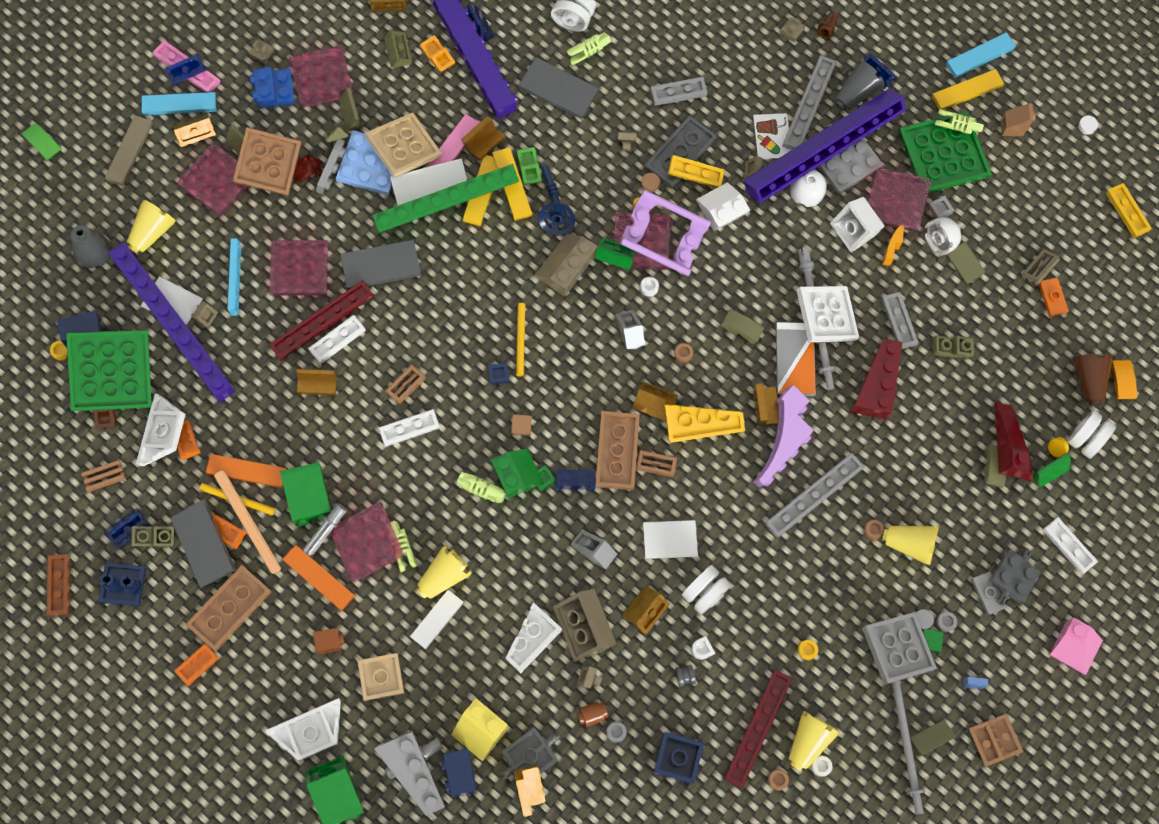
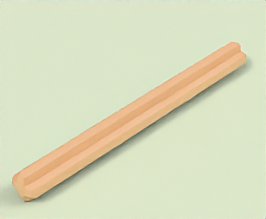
M225 471L217 472L214 477L270 573H277L281 570V567Z

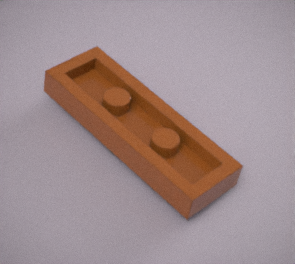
M49 555L47 564V615H69L70 555Z

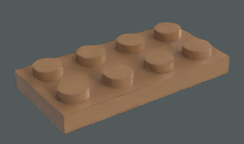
M601 411L595 487L634 490L640 414Z
M241 565L185 625L216 652L272 591Z

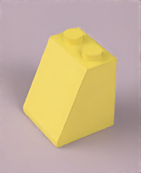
M475 699L462 714L451 735L483 761L507 732L508 725L478 699Z

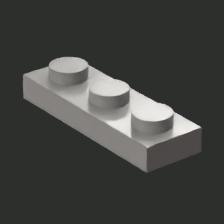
M703 77L651 86L650 89L654 106L707 96Z
M342 139L336 141L317 184L316 192L322 195L325 189L329 190L332 179L330 177L332 173L336 174L339 164L337 161L339 157L343 158L345 154V141Z
M897 292L882 296L881 301L895 340L903 342L902 349L916 346L918 340L901 293Z

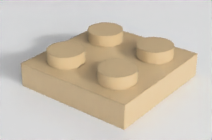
M398 653L357 660L364 701L404 694Z

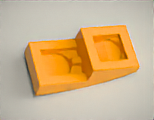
M435 35L420 44L424 54L440 73L456 63Z
M900 225L893 234L884 254L883 265H891L895 249L899 250L902 245L903 225Z
M1131 360L1112 361L1111 369L1115 378L1113 387L1117 399H1136V379Z

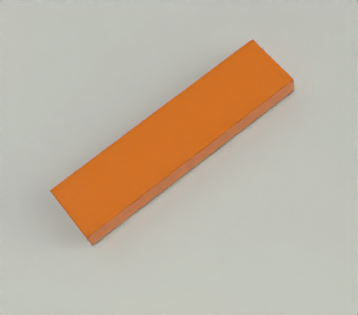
M210 454L206 473L215 475L223 470L228 478L283 488L280 471L287 470V468Z
M297 545L282 559L341 611L355 597L353 593Z

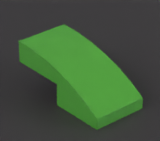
M36 122L22 133L23 137L46 161H49L62 150Z
M535 147L517 150L523 184L542 182Z

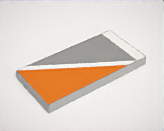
M776 322L777 396H781L792 385L804 396L815 397L816 395L814 342H808L804 323Z

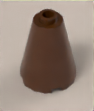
M1087 354L1073 357V363L1085 402H1089V405H1101V401H1105L1112 354H1104V356Z

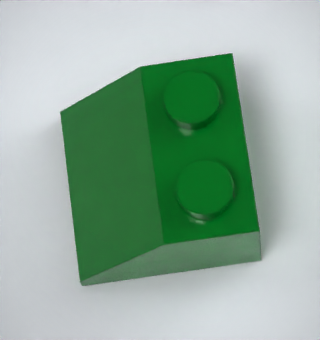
M528 449L510 451L491 459L508 499L535 488L539 484H543Z

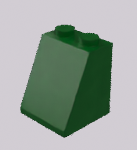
M317 462L280 471L294 525L306 526L310 524V521H325L324 517L331 513L332 508L324 472L320 463Z
M344 755L305 771L306 786L322 824H341L348 819L354 820L364 813L361 799Z

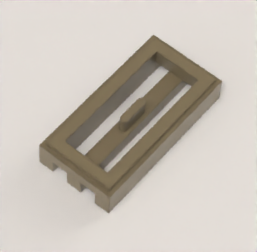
M1043 249L1022 273V278H1027L1029 282H1035V285L1038 286L1059 262V256ZM1039 264L1038 268H1037V269L1035 270V272L1031 275V272H1032V271L1037 267V265Z

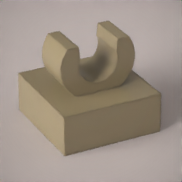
M791 17L782 27L780 33L792 42H795L804 31L805 26L798 19Z
M258 39L254 42L248 53L250 57L265 64L274 52V48Z
M618 132L617 141L623 142L622 151H630L631 142H636L637 133Z
M755 156L745 162V179L766 167L762 163V157Z
M202 301L200 305H197L195 313H192L191 316L203 327L209 328L218 312L208 303Z
M582 666L576 686L581 688H591V685L600 686L602 678L595 675L596 668Z

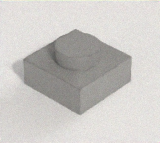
M946 196L928 205L935 218L947 217L955 211Z

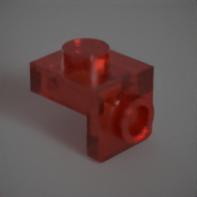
M309 155L299 159L294 172L296 182L301 183L313 174L322 175L320 161Z

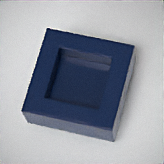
M507 363L488 365L490 385L509 383Z

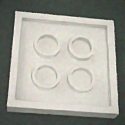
M847 286L799 287L797 289L808 342H843L859 339Z

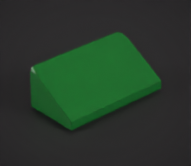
M602 238L597 247L595 259L630 270L636 251L620 243Z
M1064 454L1033 474V480L1039 488L1070 470V454Z

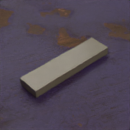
M134 116L105 176L106 181L124 186L153 125L151 120Z

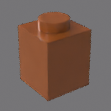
M338 628L313 632L315 649L318 655L342 651V645L345 644L344 634L340 633Z

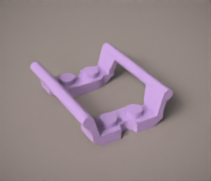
M644 189L630 216L633 225L625 228L620 244L689 276L691 273L689 268L694 258L691 255V250L698 248L711 221ZM657 204L692 220L688 232L680 239L673 257L674 261L637 244L643 237L649 223V211Z

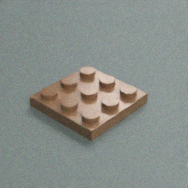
M246 127L233 182L289 196L302 142Z

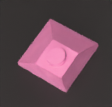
M1073 617L1065 622L1049 655L1086 675L1103 640L1092 627Z

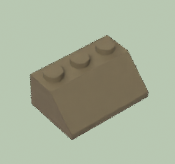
M567 233L534 277L565 297L595 258L598 246L583 236Z
M595 589L578 592L553 606L574 662L605 651L617 644Z

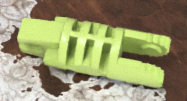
M605 32L600 35L596 34L568 49V55H575L570 59L571 64L575 65L603 49L605 45L611 42L610 36Z
M939 109L938 114L951 118L949 123L936 120L935 125L971 134L972 131L982 132L984 125L976 123L975 118Z
M461 472L457 485L468 492L501 504L504 501V489L471 474Z
M396 521L388 523L391 532L388 537L400 572L406 571V566L402 559L404 556L408 557L412 567H416L417 564L405 530L400 529Z

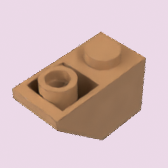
M1032 103L1005 111L1000 119L1001 136H1023L1029 130L1031 123L1035 121L1036 117Z

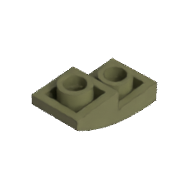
M731 309L727 311L721 323V326L733 335L740 334L752 344L758 342L764 330V327L752 319Z
M936 335L933 337V355L958 358L974 357L973 338L961 336L950 338Z
M989 444L986 447L988 464L984 467L985 483L1003 488L1006 475L999 474L997 446Z
M131 526V546L173 547L174 527Z

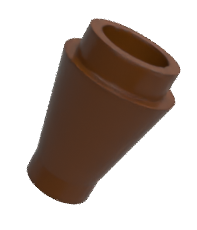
M830 12L818 25V34L821 37L829 38L834 34L838 15L835 12Z

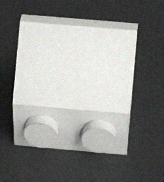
M728 182L696 199L706 219L711 221L710 226L714 232L750 211L742 195Z
M864 197L849 202L830 223L850 252L855 251L875 237L884 227V224Z

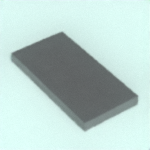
M537 57L519 84V89L580 119H583L599 92L598 87Z
M689 115L648 160L644 168L650 173L656 174L664 184L673 189L682 178L668 174L671 156L675 155L697 162L717 140L718 136Z
M414 240L340 254L347 290L362 280L367 286H373L421 276Z
M202 499L170 518L200 588H205L236 570L206 500Z

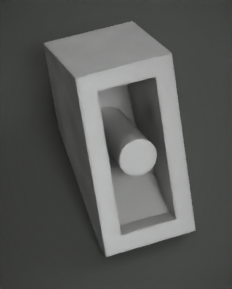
M634 310L615 314L626 349H637L645 345L642 324Z
M581 530L570 544L591 562L604 569L612 563L617 555L605 540L584 530Z

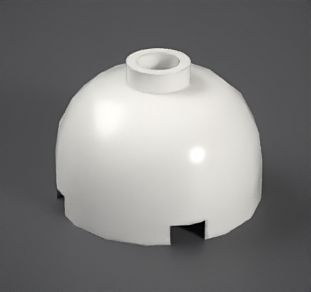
M812 170L790 185V195L798 204H804L806 207L816 206L823 200L826 194L827 183L820 172Z
M940 217L933 219L925 225V228H927V233H925L927 243L934 252L939 251L941 253L939 255H946L959 245L961 241L960 227L952 219Z

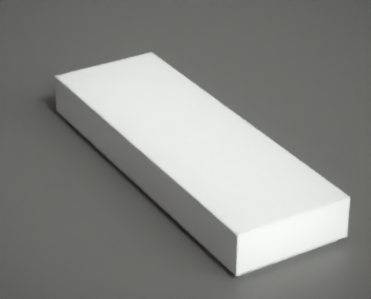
M352 315L308 349L315 359L322 364L366 330L359 320Z
M434 409L379 427L386 447L439 429L440 426Z
M1059 517L1043 529V532L1082 575L1098 562Z
M447 590L410 638L424 649H427L464 602Z

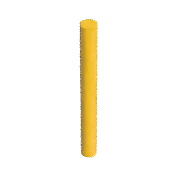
M518 303L516 376L522 377L524 376L525 303Z
M204 483L200 485L199 490L228 500L222 489ZM239 496L246 507L272 516L274 515L275 508Z

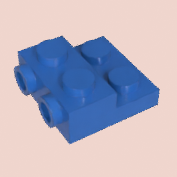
M271 67L253 69L254 75H250V79L256 91H252L253 101L258 103L259 108L295 104L290 68L272 70Z

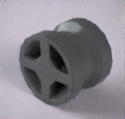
M687 665L686 668H675L679 687H684L685 684H696L692 665Z

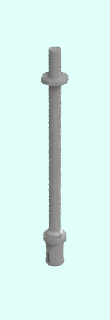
M807 247L802 248L803 251L798 249L797 252L801 264L799 269L805 275L807 287H814L811 272L814 269V263L811 262L810 250ZM818 342L823 366L819 370V374H824L827 390L835 389L832 372L836 371V368L830 366L826 342Z
M900 681L892 683L911 786V791L906 793L913 797L916 815L924 814L920 793H925V790L919 789Z

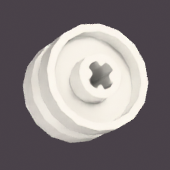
M557 0L552 8L551 16L563 28L581 32L587 29L590 17L596 8L595 0Z
M1092 410L1078 424L1067 441L1074 448H1079L1086 441L1081 449V453L1089 459L1103 447L1117 427L1109 420L1104 421L1098 427L1102 420V415L1095 410Z
M710 565L681 595L688 603L693 602L698 596L701 597L694 606V609L700 615L704 614L710 607L712 608L732 585L725 577L720 578L715 584L713 583L719 575V571L713 565Z

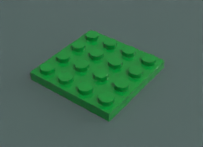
M967 111L957 113L969 117ZM944 116L901 127L898 130L922 195L989 178L992 175L975 131L968 134L935 125L936 120L949 123L951 117Z
M148 330L66 333L71 411L151 408Z

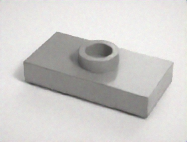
M991 572L971 579L987 616L1007 608L1005 604L1001 606L996 602L1000 592L989 581L992 577Z

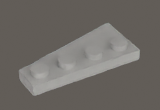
M413 730L374 747L378 755L426 816L445 808L443 799Z

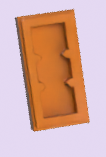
M1058 278L1041 281L1039 288L1049 317L1067 314L1069 310Z
M189 420L183 422L177 444L182 460L201 453Z
M213 513L212 516L224 543L237 549L247 532Z
M205 643L176 668L174 672L189 686L220 658Z

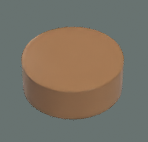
M647 173L642 177L641 186L643 189L654 192L659 188L660 179L656 174Z
M687 343L677 345L674 351L675 359L680 363L689 362L693 356V348Z
M870 520L864 526V534L871 540H877L884 534V526L878 520Z
M777 769L769 774L768 784L772 789L780 791L788 786L789 777L785 771Z

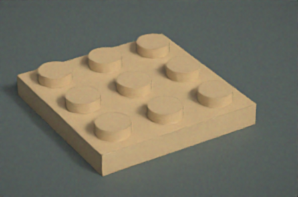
M410 113L365 133V138L393 178L441 157V151L414 113Z

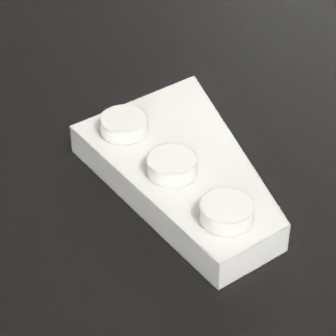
M534 602L506 656V660L520 674L562 631V628Z

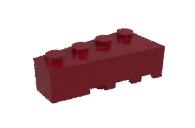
M885 338L882 340L850 411L851 413L881 419H888L891 416L903 342Z

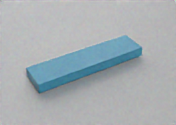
M1006 32L947 61L946 66L954 78H957L1014 50L1016 45Z
M215 92L142 96L143 115L217 111Z
M231 239L228 311L231 316L239 315L241 244L238 239Z

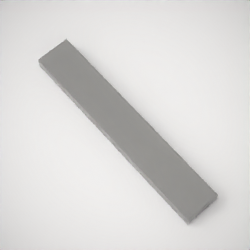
M820 55L782 147L793 150L804 142L837 61Z
M851 453L765 522L766 527L778 539L864 469L863 464Z

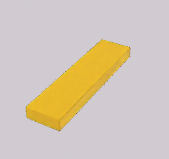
M995 69L933 93L932 98L938 109L944 110L1003 87L1004 82Z
M510 147L492 152L497 169L513 164L519 179L518 183L504 188L514 221L532 216Z
M486 155L483 158L477 177L497 170L492 156ZM492 192L469 200L463 222L481 226Z

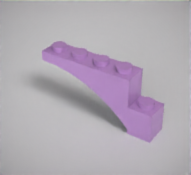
M794 385L788 387L776 400L779 410L777 436L767 463L753 481L758 487L768 486L774 480L773 475L777 471L781 472L787 466L785 462L798 454V448L801 444L805 445L812 438L810 435L814 430L800 417L807 410L806 405L810 401Z

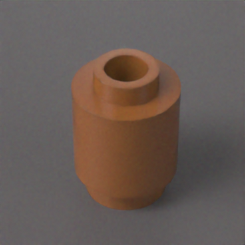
M595 702L579 708L580 712L577 713L580 724H584L585 727L603 722L605 718H608L603 702Z

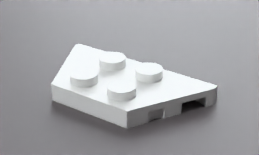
M155 394L136 461V464L139 466H145L176 451L185 413L158 394Z
M338 698L265 731L294 758L301 761L338 744L341 701Z

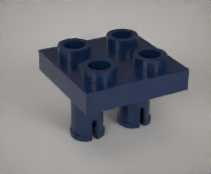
M105 562L104 572L100 577L101 589L98 602L140 607L147 567Z

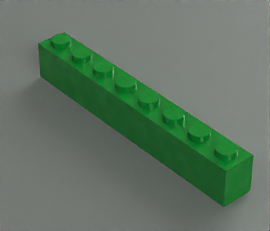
M510 164L372 216L378 232L382 233L519 182L514 165Z

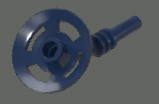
M543 165L541 170L552 203L545 205L540 210L539 224L549 234L565 235L573 229L575 215L570 207L560 203L558 187L553 182L548 165ZM554 207L550 212H546L548 208ZM544 218L547 219L548 223L552 225V227L546 224ZM565 222L569 223L567 227L559 229V225Z

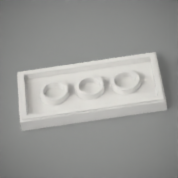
M462 158L406 172L395 178L390 177L397 205L467 181Z

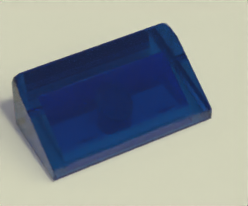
M469 3L467 6L468 14L471 21L475 23L479 35L483 37L484 42L494 38L495 34L481 9Z
M869 53L863 60L877 71L875 75L878 79L880 77L883 78L885 82L884 90L898 77L872 53Z
M199 54L165 68L173 85L206 71Z
M557 470L556 489L595 490V470Z
M135 508L104 532L118 549L131 540V526L149 527L150 524L139 509Z

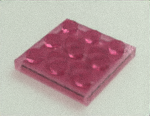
M342 45L289 57L301 108L338 100L347 88L351 89L352 96H354Z
M214 143L207 148L176 182L180 188L220 217L248 187L233 182L238 161Z
M877 168L868 203L884 225L896 228L903 225L904 230L918 232L932 179Z
M615 212L614 242L620 243L625 228L633 225L630 219L632 213ZM649 214V223L643 237L637 244L669 259L671 216ZM636 252L631 268L668 270V266Z
M272 240L270 295H327L328 240Z
M381 502L338 523V526L334 527L330 532L351 582H355L405 556Z

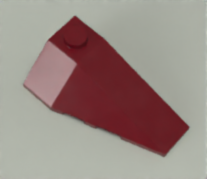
M996 402L994 406L999 474L1031 481L1033 480L1032 460L1013 406Z

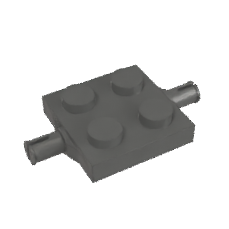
M1025 548L1022 556H1019L1011 549L1006 550L989 580L1001 592L996 600L999 605L1004 606L1008 597L1014 599L1019 604H1023L1026 601L1041 573L1028 562L1033 553L1032 550L1030 551V549Z
M535 727L501 751L508 760L509 767L499 773L505 781L514 774L515 770L535 765L538 766L539 774H542L559 761L551 748V745L560 739L559 735L555 732L545 739Z

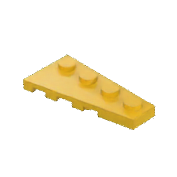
M664 404L668 440L670 443L745 431L742 411Z

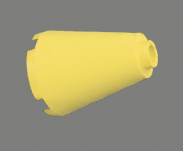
M143 200L127 239L128 248L137 254L139 251L143 253L174 225L176 220L167 213L165 214L157 206Z
M889 526V530H884L882 540L886 541L885 545L924 564L930 565L939 527Z
M446 544L441 548L417 584L419 587L417 591L424 598L429 597L431 599L472 574L471 569L467 572L465 568L468 565L453 549L450 552L447 550L449 546Z
M804 711L801 715L789 759L792 761L790 765L800 771L802 768L807 769L838 736L839 731Z

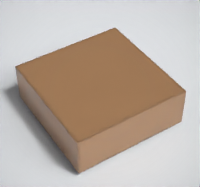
M513 415L511 435L531 436L532 416Z

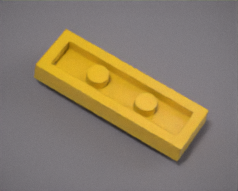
M673 155L671 156L668 174L718 188L722 185L725 170Z
M1124 183L1107 190L1108 198L1133 238L1145 234L1152 229Z

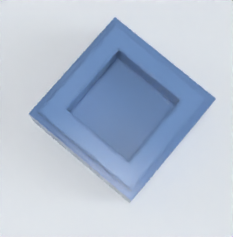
M966 677L963 679V686L983 689L988 686V679Z

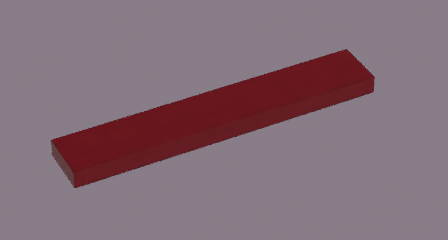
M362 280L270 343L269 346L279 360L282 361L370 300L374 295Z
M777 670L773 671L723 780L741 789L743 788L793 678Z

